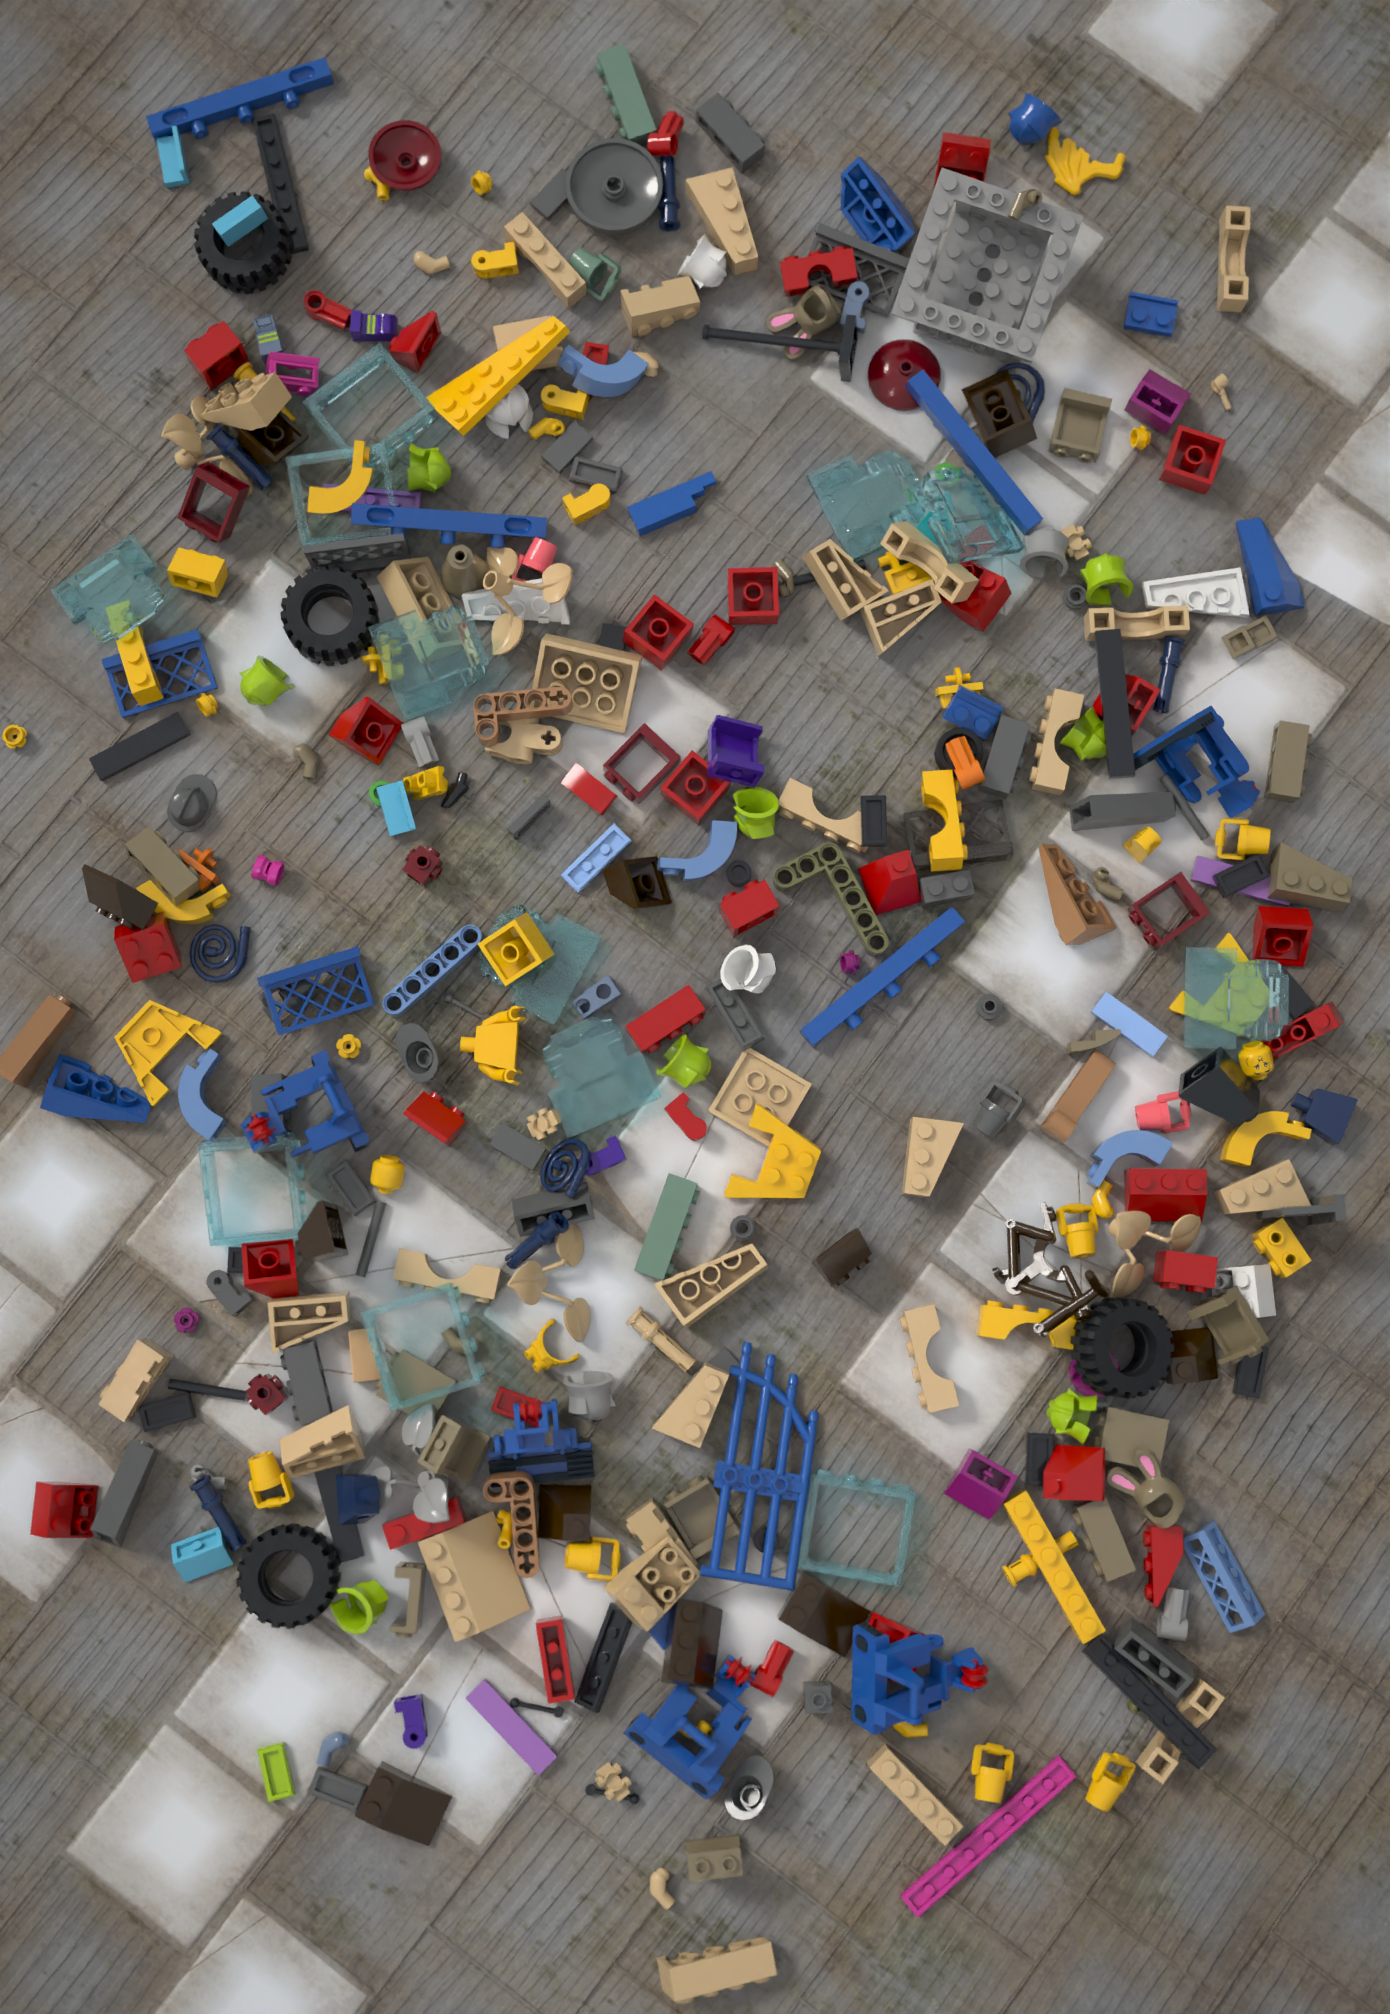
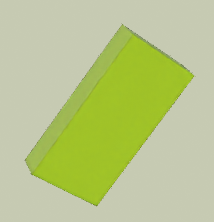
M284 1742L258 1748L257 1753L268 1802L294 1796L295 1789Z

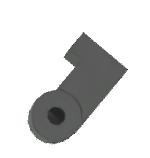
M214 1270L207 1277L208 1288L233 1317L238 1316L256 1300L250 1292L245 1291L241 1294L233 1284L232 1276L226 1271Z

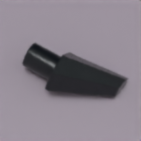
M458 772L456 783H451L441 804L442 808H451L469 790V787L466 786L468 774Z

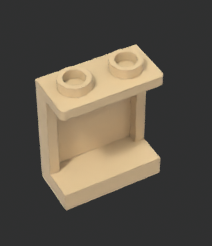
M551 315L493 326L497 350H501L543 323ZM556 346L532 370L553 366L556 367V371L561 370V367L557 364L563 353L562 346Z

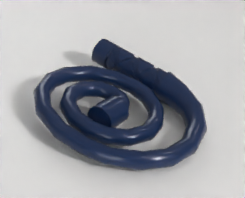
M1021 362L1007 364L996 373L1005 369L1020 368L1027 370L1034 376L1036 391L1028 409V414L1033 423L1045 397L1044 380L1039 371L1029 364ZM1010 374L1012 380H1018L1025 386L1026 396L1023 403L1026 407L1032 396L1030 384L1021 375Z
M212 924L205 926L196 933L191 943V965L196 974L206 981L215 983L229 981L240 973L247 961L250 927L240 926L239 949L232 970L227 974L216 977L204 973L196 963V945L201 936L207 931L219 930L228 937L230 942L229 955L224 961L219 963L207 961L204 956V948L208 941L212 939L218 940L221 945L220 949L207 946L206 956L217 957V955L223 954L226 949V942L220 935L210 934L204 937L199 944V960L203 965L211 969H218L228 965L234 958L236 951L235 939L231 931L222 925Z
M572 1138L557 1144L549 1152L542 1165L540 1174L541 1185L547 1191L555 1192L569 1184L565 1195L574 1199L590 1165V1152L587 1145L579 1139ZM567 1145H577L581 1149V1160L578 1164L576 1155L570 1150L561 1151L558 1154L556 1152ZM564 1156H569L572 1160V1168L568 1176L569 1167L567 1163L559 1160ZM553 1169L563 1171L559 1176H553ZM546 1173L551 1182H562L558 1185L550 1186L546 1180Z

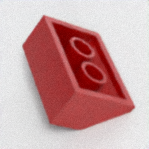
M1130 1168L1124 1170L1125 1212L1142 1211L1150 1216L1151 1221L1176 1222L1184 1215L1194 1214L1201 1217L1200 1220L1202 1222L1207 1199V1169Z

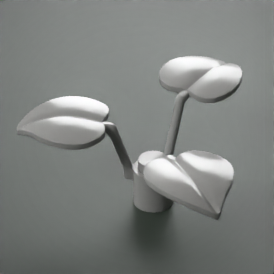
M426 1404L415 1410L406 1418L403 1424L402 1440L405 1445L412 1446V1451L418 1458L421 1456L418 1448H425L434 1431L435 1414L433 1404ZM380 1466L369 1474L377 1476L380 1510L388 1506L392 1500L394 1493L392 1485L413 1486L421 1488L422 1491L416 1495L413 1501V1511L418 1519L429 1523L450 1520L448 1512L449 1481L446 1476H441L431 1470H427L419 1475L418 1482L392 1480V1469L386 1466Z

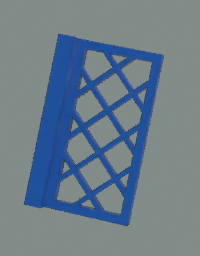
M198 629L145 645L151 664L156 667L154 670L156 675L160 669L172 676L166 688L161 687V690L164 691V699L143 706L137 703L134 709L126 711L123 704L127 693L132 694L129 690V683L124 688L116 683L114 677L115 673L125 671L120 654L101 659L122 718L218 689L203 643L204 640ZM199 647L202 657L198 665L185 660L189 650ZM184 652L182 657L175 655ZM173 656L179 659L173 673L161 667L166 657ZM159 660L157 665L152 662ZM183 662L195 668L189 681L177 675ZM203 662H204V665H205L206 670H204L203 668H201ZM199 670L208 674L210 685L199 687L193 684ZM175 678L187 683L182 694L176 695L169 691ZM191 686L197 688V689H194V690L189 691V689H190ZM118 688L124 690L122 695H120ZM167 693L172 695V697L165 699Z
M358 946L257 978L259 987L263 988L278 1036L374 1005L359 959L361 954ZM354 964L357 973L353 982L341 976L345 966ZM340 968L339 971H338V973H335L334 971H332V970H335V969ZM322 973H328L335 977L330 989L318 983ZM316 976L314 981L309 978ZM300 980H304L312 985L306 997L294 991ZM339 980L351 985L346 997L334 992ZM293 983L291 988L284 986ZM279 987L288 992L283 1004L273 999L271 989ZM315 987L327 993L322 1005L310 999ZM354 988L363 992L366 1000L365 1003L358 1005L349 1000ZM291 995L304 1000L298 1013L286 1007ZM331 995L343 1001L337 1012L326 1008ZM307 1003L320 1009L315 1019L311 1020L302 1015ZM347 1004L353 1006L345 1009ZM285 1010L296 1016L292 1026L283 1029L280 1017ZM323 1011L328 1013V1015L321 1016ZM299 1019H302V1020L306 1021V1022L297 1024L298 1021H299Z

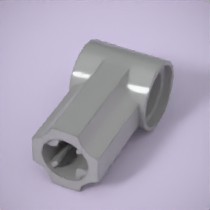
M422 716L401 724L419 769H427L439 763V757L430 738L432 735L425 717Z
M1171 1586L1167 1587L1164 1594L1162 1614L1159 1615L1157 1621L1158 1638L1185 1642L1188 1632L1186 1612L1189 1590Z

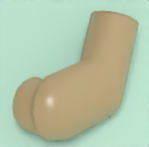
M418 251L414 254V264L427 274H433L450 268L447 256L434 260L423 251Z
M634 352L649 363L645 375L655 377L658 374V362L648 353Z
M658 1868L650 1876V1893L667 1910L673 1905L675 1899L665 1890L666 1880L669 1879L668 1871L664 1868Z

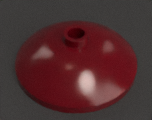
M410 120L395 121L382 127L372 138L368 150V160L374 176L383 185L398 191H412L427 185L438 173L442 159L440 144L434 133L423 124ZM410 162V165L404 166L403 163Z
M908 339L894 340L883 345L873 355L868 368V384L873 395L883 405L898 411L915 410L920 408V406L906 390L907 381L921 370H924L935 385L939 387L941 380L940 365L936 356L925 345ZM902 366H908L910 370L904 371Z

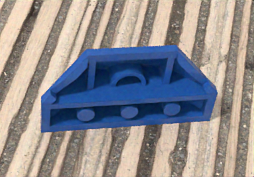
M858 156L841 173V211L862 240L887 250L898 251L916 234L912 218L884 178L864 159Z

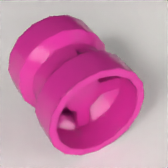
M259 855L254 863L251 877L259 881L262 879L266 880L268 884L277 886L282 878L285 864L278 860L270 861L268 857Z

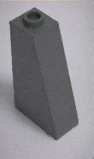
M1173 792L1090 795L1069 806L1072 831L1165 822L1176 817V802L1173 799Z
M138 1440L137 1443L129 1442L90 1528L96 1539L121 1548L157 1456L155 1450L152 1449V1444L142 1440Z

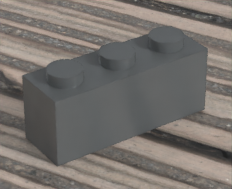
M716 93L696 109V123L741 174L764 157L765 142L760 134L754 133L749 128V123L744 116H739L734 111V107L729 99L723 98L719 93Z
M1001 715L983 769L986 780L979 783L977 791L1003 799L1007 798L1009 792L1014 793L1018 779L1014 778L1016 769L1021 770L1025 756L1021 755L1023 746L1028 747L1032 732H1028L1030 723Z
M281 1073L250 1075L252 1116L259 1112H268L269 1109L265 1103V1098L284 1090H278L267 1096H262L260 1091L285 1079V1075ZM291 1111L279 1116L285 1127L286 1135L281 1136L280 1134L276 1136L277 1143L256 1153L289 1152L288 1146L292 1145V1132L288 1130L287 1120H291Z
M587 1182L581 1183L574 1199L565 1195L568 1186L555 1192L546 1191L512 1199L514 1219L519 1236L523 1237L533 1234L535 1227L538 1224H544L553 1212L561 1213L567 1219L569 1225L595 1219Z
M317 1341L283 1349L284 1355H281L280 1358L283 1370H288L290 1380H287L286 1384L290 1396H294L296 1404L292 1406L295 1421H299L301 1426L313 1423L333 1413Z
M1132 1617L1115 1634L1114 1649L1176 1698L1194 1681L1193 1665Z

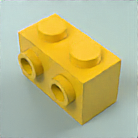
M179 547L167 569L171 586L218 598L228 577L225 559Z
M1283 1217L1276 1218L1252 1234L1254 1247L1261 1255L1264 1253L1269 1261L1267 1264H1270L1271 1272L1275 1276L1278 1275L1280 1278H1286L1312 1261Z

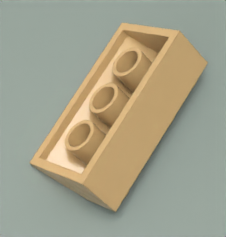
M429 557L393 561L377 576L420 663L439 660L472 643Z

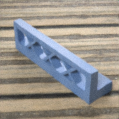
M1215 1520L1206 1523L1200 1530L1183 1536V1548L1229 1633L1255 1625L1265 1613ZM1199 1539L1203 1546L1202 1553L1194 1550L1190 1543L1191 1540ZM1205 1562L1214 1566L1216 1570L1215 1577L1206 1572L1204 1568ZM1218 1586L1227 1590L1229 1594L1228 1600L1219 1596L1216 1591ZM1230 1609L1238 1612L1243 1621L1234 1624L1229 1615Z

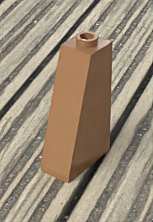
M50 994L0 1056V1075L14 1084L27 1087L76 1013V1010L70 1007L73 1002L60 994L57 998Z

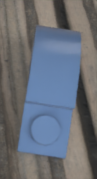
M568 344L563 350L557 365L566 373L575 377L572 386L578 390L599 397H614L634 388L643 377L649 363L631 350H628L617 363L601 365L589 360Z
M712 820L709 824L708 844L704 853L691 859L660 857L657 871H664L663 875L678 876L679 872H682V882L701 880L713 874L728 859L734 848L737 822Z
M209 1049L208 1052L204 1051L197 1060L198 1067L196 1069L188 1064L186 1065L179 1082L178 1098L182 1114L188 1124L197 1133L214 1142L228 1121L215 1113L208 1106L205 1099L206 1082L223 1058L219 1053Z
M1131 1130L1114 1135L1098 1145L1090 1155L1099 1162L1097 1164L1094 1162L1086 1174L1089 1179L1086 1183L1093 1188L1099 1187L1113 1163L1123 1155H1135L1154 1166H1158L1162 1163L1173 1143L1156 1133L1144 1130Z

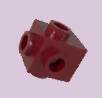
M419 845L416 850L413 848L405 859L407 863L402 870L408 877L426 888L431 880L435 881L443 870L441 867L443 863L439 858L440 854L430 846L425 849Z
M258 1374L248 1383L250 1388L245 1391L249 1396L246 1398L248 1403L255 1410L260 1409L264 1415H269L289 1398L282 1389L285 1387L283 1382L276 1375L271 1376L270 1374H265L264 1376ZM264 1389L268 1391L267 1396L263 1393Z

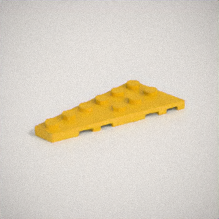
M552 316L427 396L424 400L462 436H465L570 331L566 325Z

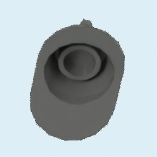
M194 774L185 777L178 784L167 808L168 819L172 826L178 830L188 832L196 830L203 824L216 797L215 786L209 778L204 775Z
M414 1023L403 1025L396 1034L395 1044L408 1075L416 1082H427L439 1071L443 1059L442 1051L437 1044L432 1042L423 1027Z
M753 1756L742 1761L727 1789L725 1806L728 1812L736 1819L750 1820L757 1816L767 1805L774 1783V1771L770 1763L764 1758Z

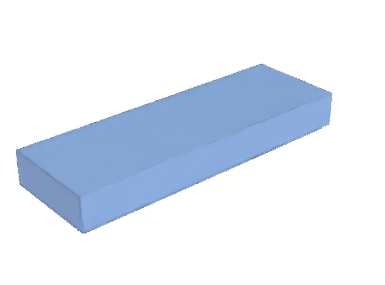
M614 823L561 874V877L579 894L632 843V840Z
M1108 992L1103 994L1090 1012L1112 1029H1121V1035L1150 1057L1156 1054L1168 1037Z

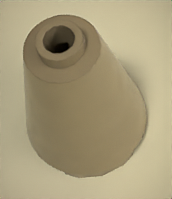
M457 545L449 551L441 567V582L449 594L462 599L464 592L485 589L483 579L486 573L489 572V567L482 556L464 545Z

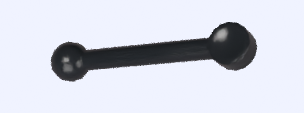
M516 1697L510 1700V1706L513 1708L520 1706L553 1713L557 1718L562 1717L564 1714V1710L560 1706L550 1708L522 1702Z
M588 1784L585 1789L586 1794L589 1796L595 1793L605 1795V1791H607L598 1789L593 1784ZM635 1793L623 1798L624 1800H629L632 1804H637L640 1800L639 1796Z

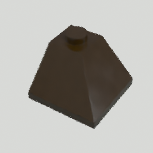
M282 411L275 416L268 426L251 431L240 428L237 436L240 443L239 446L257 464L276 465L309 438V435Z
M657 856L622 860L603 870L610 894L634 910L672 904L662 871H657Z
M1209 1327L1171 1331L1173 1337L1170 1338V1341L1174 1344V1352L1171 1351L1170 1356L1173 1359L1171 1367L1168 1366L1166 1370L1168 1372L1166 1383L1182 1384L1218 1379L1213 1334Z
M540 1484L538 1537L567 1541H589L592 1485Z

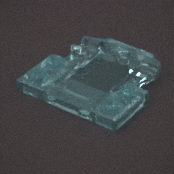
M893 450L878 453L859 466L856 465L852 455H848L807 474L806 477L843 551L853 558V561L884 548L880 543L892 523L908 521L911 524L918 523L925 514L924 503L928 498L918 477L914 473L907 457L901 458Z
M948 467L944 470L929 471L925 474L924 480L918 485L916 494L918 497L923 496L925 511L934 515L928 519L927 524L948 564L1019 553L1024 548L1009 516L1001 506L992 507L976 475L967 473L964 467Z
M132 534L51 590V593L73 624L76 626L86 619L90 627L89 629L99 643L122 638L158 612L157 608L166 597L158 585L151 578L147 577L157 567Z
M450 606L446 610L433 612L430 618L423 622H420L416 610L368 627L404 721L451 704L447 694L448 690L470 686L485 677V665L489 664L475 622L472 615L467 617L459 607Z
M514 905L506 913L501 912L487 937L528 912L555 955L507 985L516 989L510 999V1003L525 1007L523 1010L555 1026L599 945L602 936L557 913L550 925L542 920L540 914L527 909L523 905ZM480 949L477 956L481 958L479 970L482 975L499 985L505 986Z
M1185 948L1183 1049L1216 1050L1221 1046L1224 1050H1236V1036H1244L1250 1041H1271L1280 1036L1283 1026H1288L1289 975L1283 973L1280 963L1266 959L1237 962V948Z
M593 1016L576 1025H572L551 1035L552 1041L543 1048V1059L551 1076L558 1080L560 1087L549 1091L548 1095L561 1117V1124L568 1139L661 1098L641 1051L627 1056L624 1050L625 1041L618 1025L610 1018L598 1019L597 1016Z

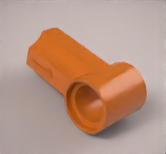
M965 736L957 737L945 744L950 759L955 766L954 771L962 790L986 780Z

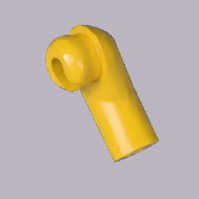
M369 166L364 171L365 179L369 182L374 181L377 184V199L381 201L389 200V187L383 185L374 176Z
M545 417L530 428L528 433L535 441L543 434L559 436L564 432L565 426L558 419Z
M1104 1180L1097 1187L1092 1197V1204L1100 1218L1110 1219L1114 1214V1209L1110 1206L1107 1196L1113 1185Z
M501 1509L496 1517V1522L503 1524L498 1546L502 1549H507L510 1547L513 1539L512 1518L510 1511L506 1512Z

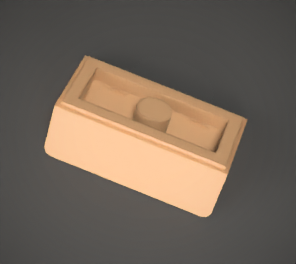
M376 1327L349 1330L353 1382L380 1379L381 1369Z

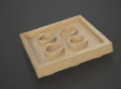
M749 1048L740 1055L708 1112L769 1147L773 1134L749 1126L756 1103L764 1106L766 1110L779 1117L788 1125L812 1084Z

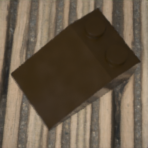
M1007 369L962 389L985 446L994 458L1038 439L1032 420Z
M855 1228L811 1262L830 1286L836 1283L839 1287L850 1278L847 1273L855 1267L859 1271L870 1262L868 1257L872 1253L859 1229Z
M803 1570L795 1584L794 1591L790 1592L777 1617L778 1620L799 1633L845 1657L853 1643V1626L865 1622L871 1611Z
M382 1761L375 1772L355 1817L379 1829L429 1846L452 1795Z

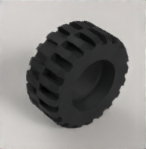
M241 191L240 195H236L235 192L227 193V198L222 199L220 196L215 199L216 203L212 207L208 205L204 209L206 213L204 217L202 215L199 216L197 224L200 228L194 230V238L196 239L194 243L195 251L211 278L217 281L224 289L229 287L231 292L240 293L242 289L245 294H253V289H258L260 292L264 291L267 284L271 283L274 285L278 282L277 277L279 274L284 276L287 271L285 264L291 263L292 255L290 251L293 250V242L290 238V230L274 204L269 200H264L263 196L254 194L253 197L261 205L268 217L265 222L257 226V228L264 231L263 243L259 250L249 258L233 260L225 257V242L212 223L251 197V194L245 191Z
M327 565L319 566L320 570L314 572L313 568L306 570V576L302 578L298 575L294 579L295 586L289 585L285 591L287 598H282L281 607L283 611L280 613L281 621L284 624L283 628L294 648L303 657H309L312 662L317 664L323 661L326 666H334L336 661H339L341 665L347 664L348 658L353 656L354 660L361 657L359 652L362 649L367 651L368 647H371L369 641L371 639L374 640L377 636L376 627L379 626L380 620L377 603L366 582L361 577L358 578L356 573L350 569L345 572L342 566L334 565L333 570H331ZM327 597H341L348 600L353 608V617L345 629L332 635H321L312 631L307 619L311 608L318 601Z
M1109 1297L1104 1298L1101 1302L1096 1301L1091 1304V1310H1089L1091 1317L1075 1323L1073 1329L1076 1330L1075 1336H1071L1070 1341L1074 1351H1070L1071 1359L1076 1360L1074 1368L1077 1374H1083L1081 1380L1084 1384L1091 1386V1389L1097 1393L1126 1399H1135L1136 1396L1143 1397L1149 1394V1390L1154 1391L1160 1386L1158 1381L1165 1380L1168 1375L1167 1367H1171L1173 1359L1170 1358L1171 1351L1174 1352V1344L1170 1341L1173 1335L1171 1329L1165 1326L1168 1324L1165 1317L1158 1315V1309L1142 1300ZM1122 1324H1126L1133 1334L1135 1351L1129 1365L1119 1372L1110 1359L1109 1344L1115 1330Z
M299 1524L279 1525L257 1536L250 1546L244 1550L242 1561L238 1563L237 1567L239 1577L236 1579V1585L241 1589L239 1594L241 1602L245 1600L248 1605L246 1610L250 1614H256L258 1616L257 1620L261 1623L268 1622L271 1624V1627L278 1629L280 1627L291 1629L299 1625L303 1626L321 1615L332 1603L331 1601L336 1596L337 1589H339L338 1583L341 1581V1573L338 1567L341 1564L334 1554V1546L332 1543L329 1545L325 1540L327 1537L321 1532L319 1534L316 1533L312 1527H303ZM283 1551L300 1553L308 1560L313 1571L311 1588L303 1597L297 1600L286 1601L278 1598L271 1592L266 1582L265 1570L267 1564L273 1556Z

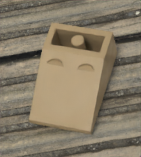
M276 372L267 375L261 373L250 380L244 378L236 384L231 385V383L223 385L218 390L219 394L217 397L206 403L207 408L200 416L203 420L216 423L222 422L224 425L251 431L268 426L292 396Z
M667 1536L623 1568L603 1589L635 1626L648 1632L700 1577V1571L676 1543Z

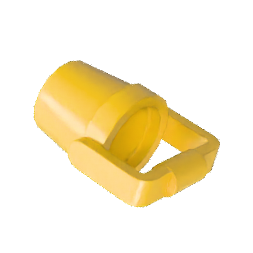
M1222 818L1215 835L1217 856L1223 859L1245 860V854H1268L1271 829L1248 825V819ZM1225 823L1240 824L1237 854L1222 853L1226 838Z
M1082 1203L1067 1204L1056 1210L1059 1234L1065 1237L1071 1259L1095 1256V1234L1099 1232L1095 1208L1092 1205H1083ZM1087 1212L1089 1222L1074 1223L1066 1226L1064 1213L1077 1214Z
M265 1451L248 1459L252 1478L248 1485L257 1508L268 1507V1509L284 1506L285 1503L294 1498L295 1495L290 1479L286 1472L281 1471L273 1451ZM282 1483L286 1496H277L266 1501L262 1500L260 1491Z
M590 1537V1542L567 1543L564 1558L565 1569L586 1573L588 1580L610 1582L618 1574L621 1565L618 1540ZM601 1544L613 1546L610 1561L611 1576L597 1574L600 1564Z
M994 1743L975 1745L971 1773L975 1775V1799L1001 1804L1006 1781H1010L1012 1778L1013 1751L1004 1749L1002 1745ZM982 1751L998 1756L1006 1755L1004 1770L980 1766Z
M1103 1753L1092 1774V1781L1085 1799L1098 1809L1109 1812L1120 1794L1124 1792L1135 1771L1136 1765L1127 1756L1118 1753ZM1110 1761L1125 1767L1120 1778L1106 1770Z

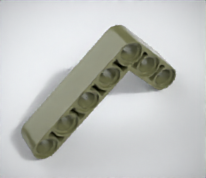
M825 843L776 869L773 884L780 892L790 891L824 873L867 954L872 957H878L885 952L889 943L888 937L844 855L836 844ZM832 851L836 859L826 861L822 853ZM809 862L813 865L814 870L810 873H805L800 869V864ZM839 872L844 873L847 876V881L845 883H838L834 879V875ZM786 873L791 877L792 881L789 884H782L778 881V876ZM850 894L856 895L859 898V903L857 905L848 904L846 896ZM861 916L868 917L871 925L866 928L861 927L858 924V918ZM873 938L880 939L883 943V948L879 950L873 949L870 946V940Z

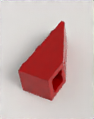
M1333 1001L1259 1039L1264 1045L1270 1047L1272 1057L1275 1059L1344 1024V1021Z
M1146 1524V1531H1143V1546L1147 1547V1557H1144L1143 1567L1144 1572L1148 1573V1584L1144 1586L1145 1599L1149 1600V1604L1153 1607H1158L1183 1555V1526L1173 1524L1168 1528H1159L1154 1524Z

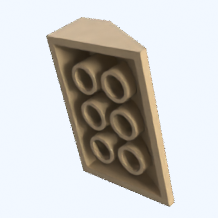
M546 633L541 639L532 689L564 687L569 690L573 701V709L567 715L554 716L555 718L625 734L643 655ZM547 698L548 707H550V698ZM559 698L558 705H563L564 698ZM535 699L530 703L532 708H538L542 705L540 699Z
M494 1510L468 1520L464 1524L423 1538L418 1542L455 1642L480 1633L531 1609L508 1548L502 1549L498 1546L501 1529L496 1522Z

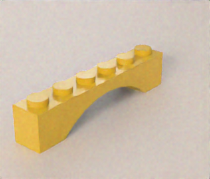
M1020 1489L1008 1496L1001 1505L1044 1575L1077 1639L1084 1644L1105 1632L1104 1626L1027 1491Z

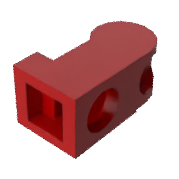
M683 1092L668 1104L664 1111L690 1140L699 1141L706 1135L707 1126L701 1118L695 1117L686 1106L690 1099Z

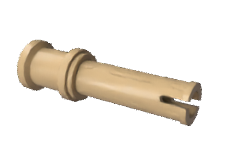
M641 1306L625 1323L627 1326L631 1325L642 1335L644 1341L650 1340L684 1372L696 1361L695 1358L660 1329V1323L658 1321L654 1322L643 1312Z

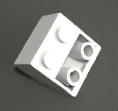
M1270 1264L1217 1269L1212 1296L1237 1286L1256 1318L1276 1316Z

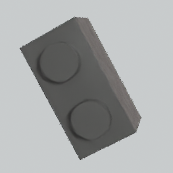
M970 870L920 878L918 882L922 908L970 900L975 894Z

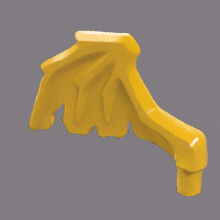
M1053 127L1049 131L1048 155H1045V159L1056 177L1054 182L1073 196L1080 194L1081 185L1094 177L1116 180L1121 175L1126 159L1125 154L1118 153L1113 164H1104L1097 160L1089 164L1088 159L1090 155L1082 147L1077 150L1076 143L1068 137L1063 140L1062 148H1060L1058 141L1059 130Z

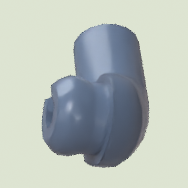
M338 1731L325 1737L320 1746L317 1764L329 1766L333 1751L340 1747L346 1748L349 1744V1736Z

